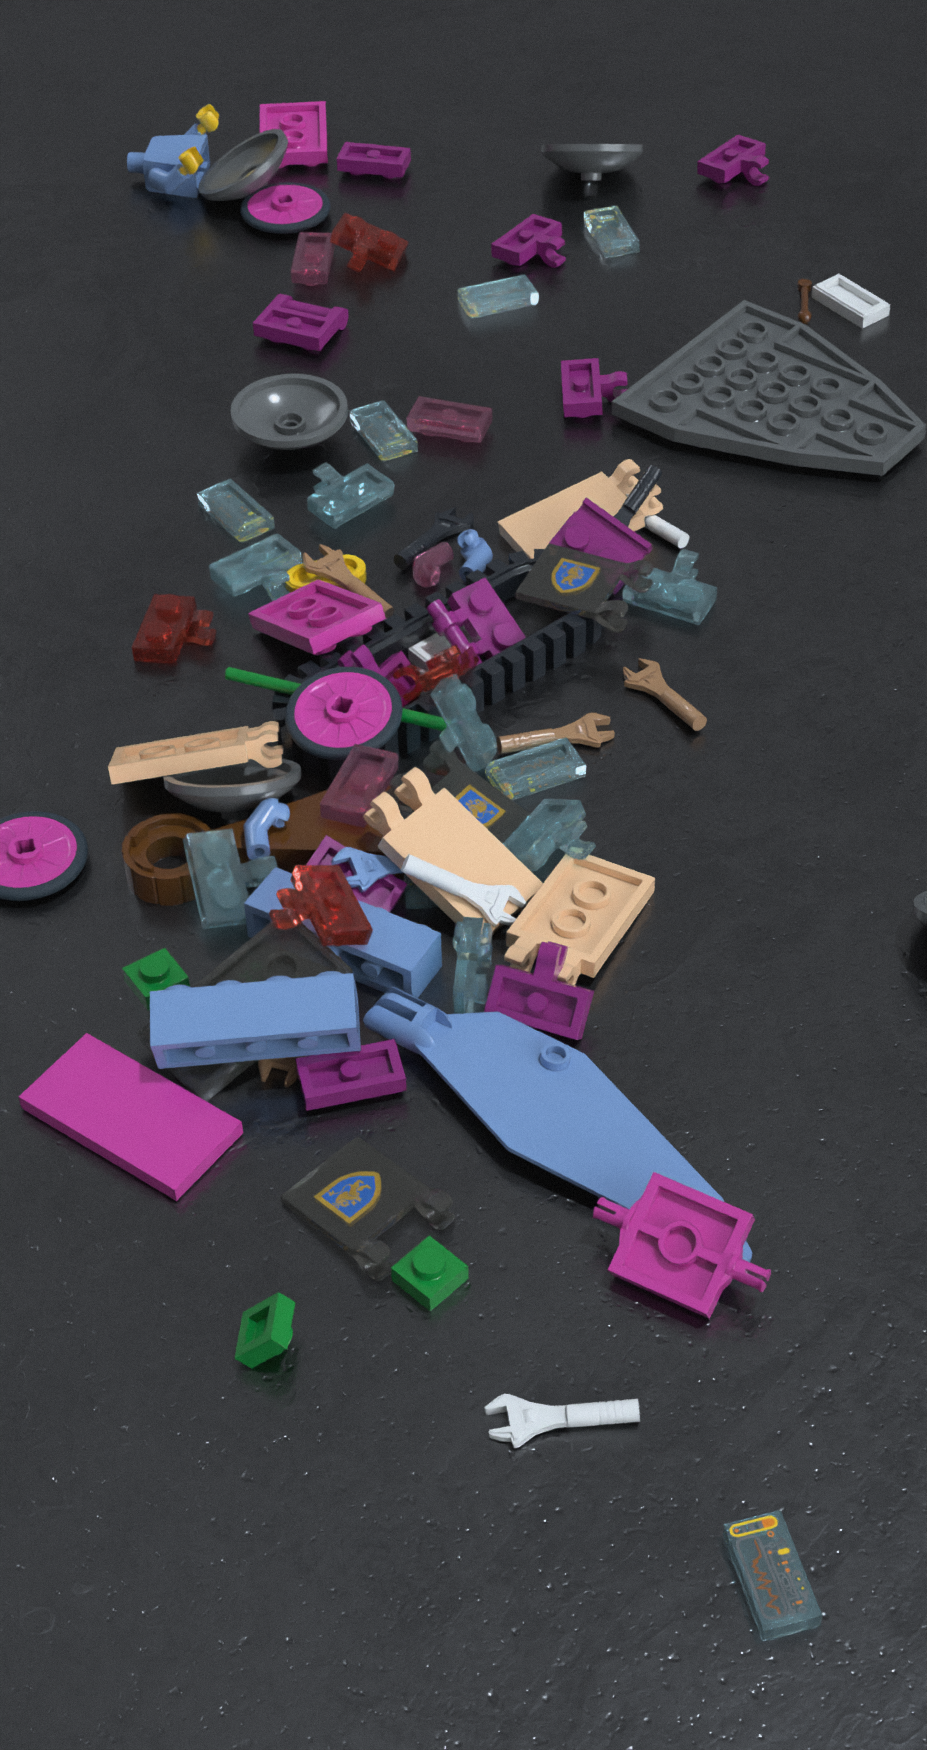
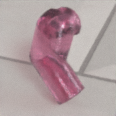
M441 542L413 559V579L418 585L429 588L438 583L441 574L439 567L451 561L454 557L453 550L448 543Z

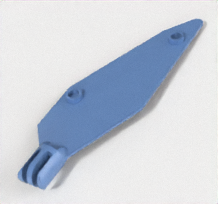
M391 986L365 1014L363 1022L366 1028L388 1040L395 1039L396 1044L421 1055L507 1151L600 1198L604 1197L629 1210L642 1197L653 1172L724 1202L723 1198L586 1054L500 1012L446 1014L439 1008L394 986ZM745 1241L742 1259L750 1262L752 1251Z

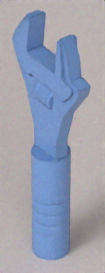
M351 847L341 849L331 860L332 865L349 862L354 876L342 878L339 881V885L358 887L361 893L365 892L381 878L391 874L404 873L387 856L369 854Z

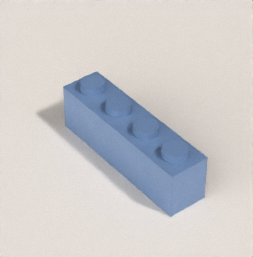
M277 867L270 872L244 903L248 937L264 943L287 923H292L346 974L353 973L355 981L384 993L391 986H394L418 998L442 967L441 933L432 930L426 925L414 923L394 915L383 908L374 907L349 897L343 892L334 891L304 879L300 875H294ZM288 925L266 943L275 948L280 946L279 950L330 971L340 972L291 925Z
M326 971L314 977L290 978L288 976H274L266 981L249 983L227 980L219 982L215 986L191 988L186 985H173L165 990L150 991V1047L158 1069L361 1051L359 1005L354 974Z

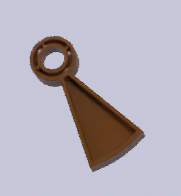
M382 771L286 804L290 810L289 820L284 821L285 826L281 828H275L271 825L268 830L270 855L260 861L252 860L247 856L243 826L248 818L211 830L203 821L189 815H156L135 825L122 843V856L129 889L145 902L173 906L193 901L207 893L215 884L218 874L269 875L277 867L294 875L301 876L304 867L326 835L345 847H351L369 854L386 856L378 848L384 836L372 828L363 816L373 808L370 805L371 801L381 793H388L396 801L394 793ZM169 856H180L189 860L182 866L173 869H161L153 866L160 859ZM404 873L392 874L399 879H404Z

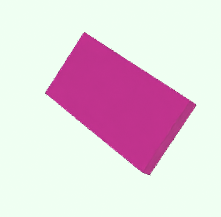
M88 1033L77 1041L19 1096L22 1109L175 1201L243 1134L242 1122Z

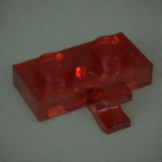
M347 213L343 214L333 229L330 238L331 243L353 253L347 267L359 273L363 270L368 259L395 271L409 241L398 237L393 232L382 230L367 223L360 217Z
M154 594L131 647L134 661L175 663L184 642H193L199 645L213 644L217 634L216 629L203 628L210 626L213 612L197 610L195 597Z
M457 644L452 645L425 661L427 669H421L415 665H405L395 671L393 674L394 679L407 675L412 677L415 682L414 689L403 695L404 700H413L423 691L432 690L467 673L479 662L473 646L460 651Z
M296 865L290 879L294 889H280L276 894L284 909H272L269 912L274 926L278 929H290L299 925L302 921L310 919L323 946L367 945L373 929L340 866Z

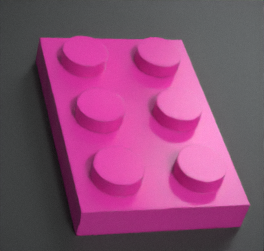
M325 101L260 104V133L271 129H280L288 138L287 151L279 168L286 165L299 164L312 167L320 163H328Z
M319 579L248 613L253 629L313 655L328 653L336 648V643L348 637L364 635L371 631L372 625L386 619L380 602Z

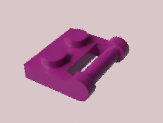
M278 294L253 322L254 336L266 338L272 342H283L300 346L306 350L320 351L337 330L345 329L349 313L346 308L335 306L333 309L295 301L289 295Z

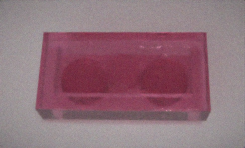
M299 232L291 268L292 283H303L308 286L328 284L335 250V233Z
M419 396L407 416V431L423 433L427 436L454 438L463 442L481 443L492 423V408Z
M354 744L320 802L321 817L365 828L367 822L363 816L373 808L370 805L371 801L387 789L398 769V754Z

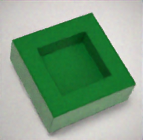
M166 948L122 968L125 983L147 1011L150 1010V991L165 990L173 985H186L190 987L189 977Z
M431 1236L424 1239L391 1267L392 1281L430 1312L469 1279L468 1265Z
M277 1292L244 1311L234 1359L252 1369L287 1350L293 1335L291 1325L295 1301Z

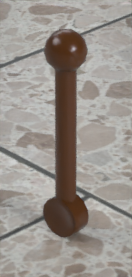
M800 279L797 284V290L801 292V311H799L797 319L803 324L809 323L812 318L811 313L808 311V292L812 289V281L808 279Z

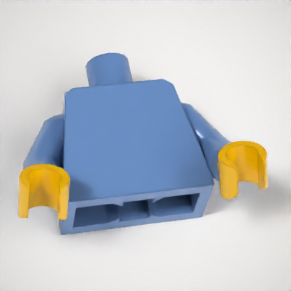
M211 104L204 106L198 111L196 117L201 124H194L184 135L155 136L151 139L145 153H128V172L144 174L145 188L148 191L191 198L198 197L199 183L210 167L206 131L213 132L218 127L219 114Z

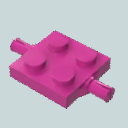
M653 1172L642 1197L631 1206L630 1210L604 1197H601L597 1202L600 1208L596 1206L594 1208V1219H599L621 1229L619 1246L608 1268L611 1275L710 1319L722 1291L733 1279L759 1290V1292L765 1290L767 1286L765 1281L769 1282L771 1270L764 1269L742 1259L743 1245L755 1221L753 1214L656 1172Z

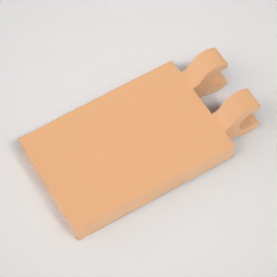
M632 459L625 460L617 466L609 478L603 472H600L498 521L499 532L516 552L523 550L529 559H534V549H550V540L573 512H576L581 507L582 501L586 497L610 515L614 516L617 514L627 498L626 494H630L639 481L634 474L640 472V467ZM655 484L642 506L630 520L628 528L636 531L645 527L644 517L655 515L663 509V505L653 497L661 493V488L657 484ZM550 549V559H555L558 554Z
M269 721L254 728L244 726L116 747L108 765L111 785L246 763L248 759H253L266 768L278 767L282 764L283 745L271 747L266 743L278 741L279 723Z
M416 767L402 777L401 780L404 783L394 791L400 801L415 811L405 820L400 814L396 801L388 793L383 792L371 801L370 805L373 808L366 812L363 817L372 828L384 836L378 848L400 869L405 858L410 854L473 883L491 886L512 885L526 901L525 906L543 884L445 788L435 795L431 790L426 775ZM406 874L478 946L504 925L498 923L493 927L481 911L466 899ZM507 901L503 911L514 916L522 908Z
M570 848L508 929L506 946L509 949L504 956V961L511 963L510 967L530 972L538 955L541 942L548 943V941L568 946L566 960L558 975V981L575 985L580 973L594 978L654 893L655 877Z

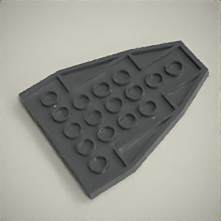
M743 300L612 401V415L674 442L793 466L882 476L925 439L927 427L879 378L806 324L746 300Z

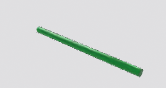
M228 667L225 672L226 680L292 695L301 685L300 683L233 667ZM403 708L401 722L447 733L452 728L451 719Z

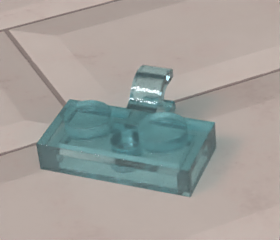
M324 463L313 469V474L319 477L321 482L314 485L316 493L307 497L308 510L335 529L394 495V482L368 463L344 477L330 464Z
M276 533L210 564V576L214 582L233 597L246 593L262 584L269 598L274 601L291 593L284 587L283 583L290 580L287 571L298 564H302L301 551Z
M682 549L676 558L671 573L640 564L623 588V602L700 625L717 600V587L695 580L698 575V569H694L693 565L698 559L699 553Z
M455 673L440 680L430 695L447 725L446 729L439 735L447 753L452 752L458 746L471 772L474 773L489 766L497 752V742L490 726L481 722L475 710L476 700L471 689L466 684L462 685Z
M544 799L503 843L530 871H537L545 865L550 855L557 848L563 850L574 859L583 860L596 847L594 842H585L579 838L588 827L586 822L582 821L586 813L581 801L566 799Z
M233 829L187 834L183 839L202 928L210 929L246 924L244 903L249 898L246 887H258L270 872L277 867L275 856L261 857L241 864Z
M463 917V922L458 921L455 925L453 946L457 951V965L453 986L454 1014L475 1013L477 1004L486 1003L487 974H481V968H490L492 957L491 925L483 923V918Z

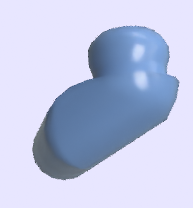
M473 529L462 532L457 538V544L462 548L461 554L466 560L459 570V576L464 582H466V575L477 569L483 573L486 570V564L490 563L493 558L492 551L483 538H479L477 531Z
M276 798L265 799L260 802L244 823L247 856L250 859L260 861L270 855L268 830L271 825L275 828L285 826L284 821H288L290 817V810L286 804L279 803Z

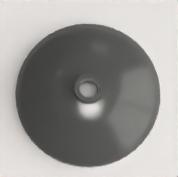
M271 129L241 142L209 168L199 183V192L207 200L228 201L241 199L259 188L269 185L268 181L276 174L286 154L287 136L280 129Z
M542 144L540 145V152L560 169L581 173V180H601V173L620 170L636 160L643 152V145Z
M281 374L260 379L243 388L235 396L231 404V419L237 432L259 446L277 450H295L319 444L335 434L343 426L348 415L346 396L338 386L326 379L306 374Z
M248 759L246 763L163 776V785L174 797L195 808L221 812V818L242 819L248 817V810L256 809L261 801L268 798L279 799L293 789L301 779V767L296 762L282 759V764L278 767L266 768L257 761Z

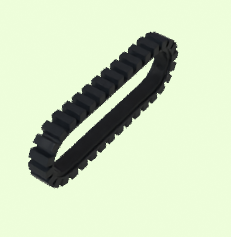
M534 549V559H529L522 550L509 554V565H506L497 558L486 564V575L478 569L466 575V586L458 580L445 587L446 597L438 591L425 598V608L415 603L404 609L405 620L395 614L383 621L384 632L374 625L370 632L363 635V643L352 637L341 643L342 655L335 650L321 654V668L310 660L298 667L299 678L289 674L284 680L302 684L317 673L340 667L338 659L349 650L354 652L363 644L372 653L378 667L391 655L400 651L407 656L408 648L437 633L432 626L434 620L426 610L432 602L440 599L448 612L453 611L447 603L451 594L483 578L488 580L502 602L526 591H553L551 587L553 570L561 558L575 561V554L560 551L555 559H550V549ZM586 559L579 561L580 563L594 566ZM601 572L597 573L600 574V577L590 591L579 597L572 598L578 606L567 615L403 708L451 719L452 728L463 723V711L473 717L484 710V699L494 705L505 698V688L514 693L525 687V675L532 681H535L546 674V664L554 670L566 663V653L575 658L585 652L586 642L594 645L601 637V628L605 629L607 589L606 581ZM275 691L272 700L273 721L279 723L278 741H276V744L283 745V753L286 760L296 762L297 764L303 762V771L314 775H319L326 765L329 766L330 778H347L348 766H353L358 776L374 772L375 758L387 767L399 760V747L409 754L421 747L420 735L429 742L442 735V731L400 722L392 738L382 747L368 755L349 760L323 759L301 749L288 733L285 723V712L292 695Z

